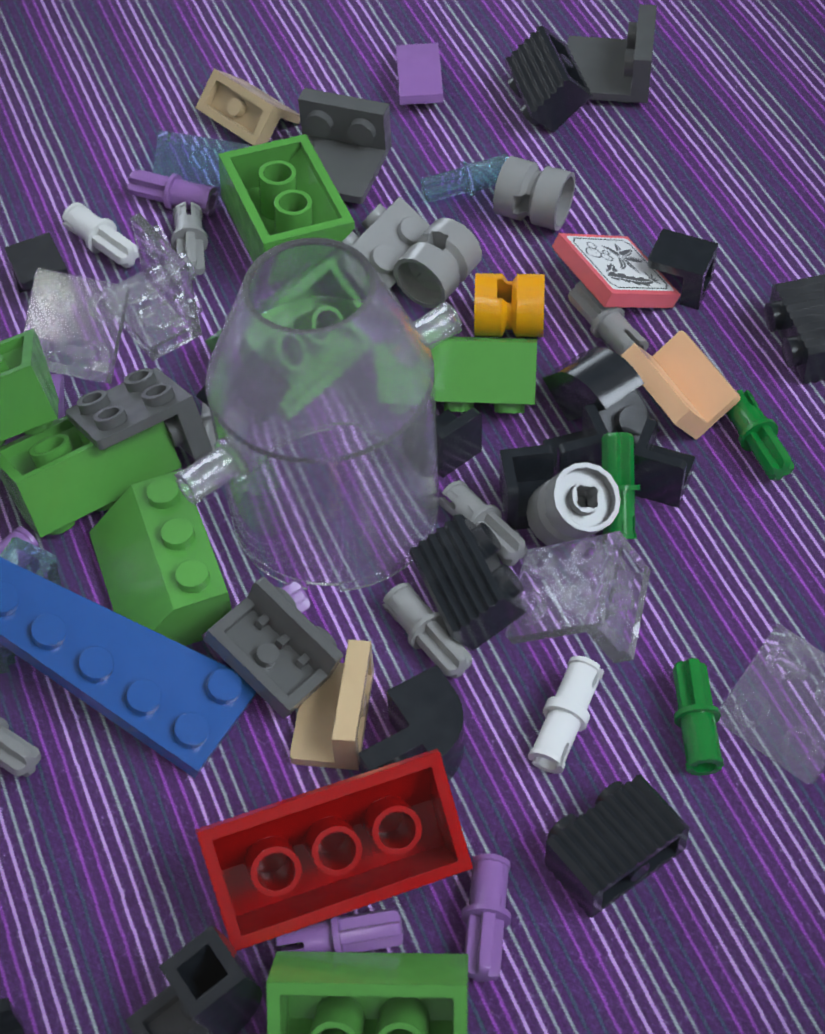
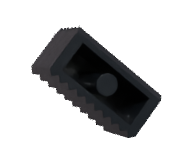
M538 26L536 32L530 33V38L524 39V44L518 45V50L512 51L511 56L505 58V63L511 73V77L507 82L511 89L524 101V104L520 107L524 117L536 127L542 124L552 132H555L593 95L587 87L588 84L584 81L585 78L581 75L582 73L576 65V61L573 59L574 57L571 55L567 44L544 26Z
M825 274L773 284L770 302L764 306V317L768 329L771 332L778 331L782 339V355L786 365L789 368L796 367L805 384H809L812 380L816 383L821 379L825 380Z
M459 514L454 515L452 521L445 522L444 527L437 528L434 534H429L427 540L419 541L418 546L411 547L409 553L451 638L474 651L524 615L527 610L518 597L524 591L519 578L506 564L502 565L500 559L495 554L501 550V544L495 534L485 523L481 522L479 525H475Z
M636 775L632 781H627L625 785L622 781L610 784L596 798L594 808H589L585 814L579 815V817L575 814L563 817L551 828L547 835L545 865L548 871L554 874L556 880L561 882L563 888L568 890L571 898L576 899L579 907L583 908L586 915L590 918L594 917L686 849L690 827L642 775Z

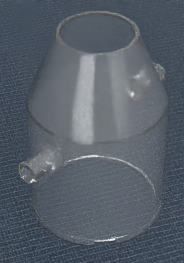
M301 238L281 243L267 250L247 270L208 363L205 385L216 440L214 444L215 450L183 471L180 470L175 474L179 489L190 503L197 505L203 498L225 485L233 529L240 547L252 563L261 571L282 583L287 584L291 581H296L305 590H308V584L339 586L341 592L368 587L397 574L413 562L409 553L411 547L418 546L419 541L427 540V536L434 533L437 525L439 469L435 368L431 349L462 331L460 327L462 322L459 315L450 304L442 302L435 309L413 322L368 259L357 249L343 242L327 238Z

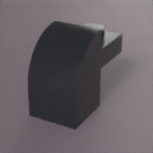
M595 347L582 352L543 377L544 382L567 421L583 417V406L594 403L608 433H631L634 437V449L647 418L653 419L636 391L638 387L644 384L643 380L623 357L610 349Z
M435 665L387 690L389 721L397 733L358 753L361 774L434 749L440 751L448 781L457 772L464 754L463 707L455 689L438 665Z
M211 925L159 966L170 986L125 1021L133 1034H237L257 1011L262 1000V990L228 938Z

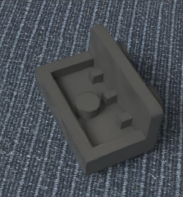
M265 577L258 579L253 584L248 596L208 629L204 637V641L283 719L287 718L331 677L343 658L342 652L337 648L336 642L330 633L324 628L312 624L297 609L293 598L284 589L273 586Z

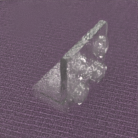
M138 213L130 217L142 271L102 291L101 294L106 308L151 360L154 361L202 335L198 315L202 313V306L193 290L192 280L196 278V273L189 258L183 252L177 254L170 246L164 231L158 225L151 226Z
M42 268L36 270L24 332L35 329L50 372L91 381L112 383L130 289L124 285Z
M620 531L529 549L523 559L519 576L524 591L518 595L527 612L507 626L505 636L512 644L587 632L613 663L632 661L635 656L651 569Z
M777 623L720 707L721 717L718 723L804 783L812 785L825 769V653Z

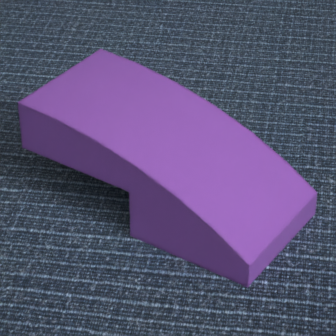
M438 43L396 45L400 105L443 102Z

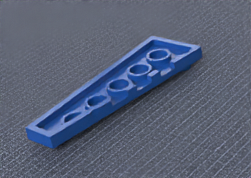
M0 557V644L195 779L258 693L234 669Z

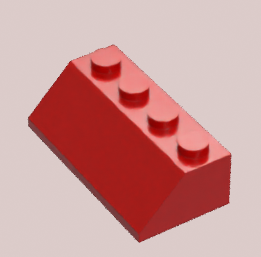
M438 749L195 829L228 939L236 951L473 869L442 757Z

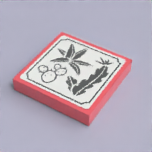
M559 233L552 245L556 254L603 307L673 308L681 295L660 271L648 267V258L627 236Z

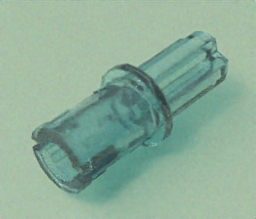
M505 153L470 164L467 161H462L458 169L425 177L421 180L423 196L428 202L466 192L469 197H474L475 192L496 186L499 173L508 156Z

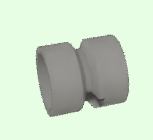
M510 156L504 162L496 182L493 197L494 213L519 221L529 216L531 224L559 231L566 221L575 191V173L548 165L542 171H539L536 162Z
M449 218L435 220L420 236L417 243L413 244L394 265V277L398 286L413 302L423 307L434 309L442 306L459 286V283L463 282L482 260V250L479 241L462 223Z
M588 462L574 463L535 489L528 500L526 511L528 524L535 536L546 545L558 549L573 547L612 524L620 508L619 488L611 474L601 466Z

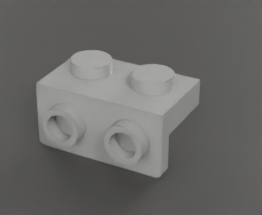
M400 196L388 209L379 204L361 223L367 230L360 237L352 231L334 250L336 255H340L348 270L379 300L396 283L394 277V265L413 244L417 243L420 236L430 226Z

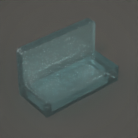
M158 130L153 173L168 177L173 173L180 174L183 180L220 187L218 154L250 147V145Z

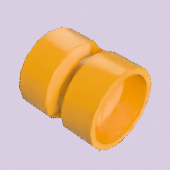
M476 273L474 336L502 337L506 330H512L516 337H543L545 274H517L513 281H507L503 274Z

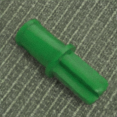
M738 390L737 393L740 395V401L726 415L738 431L739 444L745 451H750L754 454L770 480L779 481L784 476L793 472L794 464L777 437L778 425L773 419H769L763 414L749 390L745 392Z
M627 432L606 433L602 437V468L611 474L618 485L621 502L618 515L612 524L603 529L602 539H637L635 531V490H640V485H635L634 437L631 433Z
M688 658L686 661L677 662L673 667L678 711L674 713L673 717L674 723L682 731L686 771L689 774L699 776L714 774L724 767L716 725L720 720L721 713L719 708L714 706L712 702L707 666L700 662L698 658Z

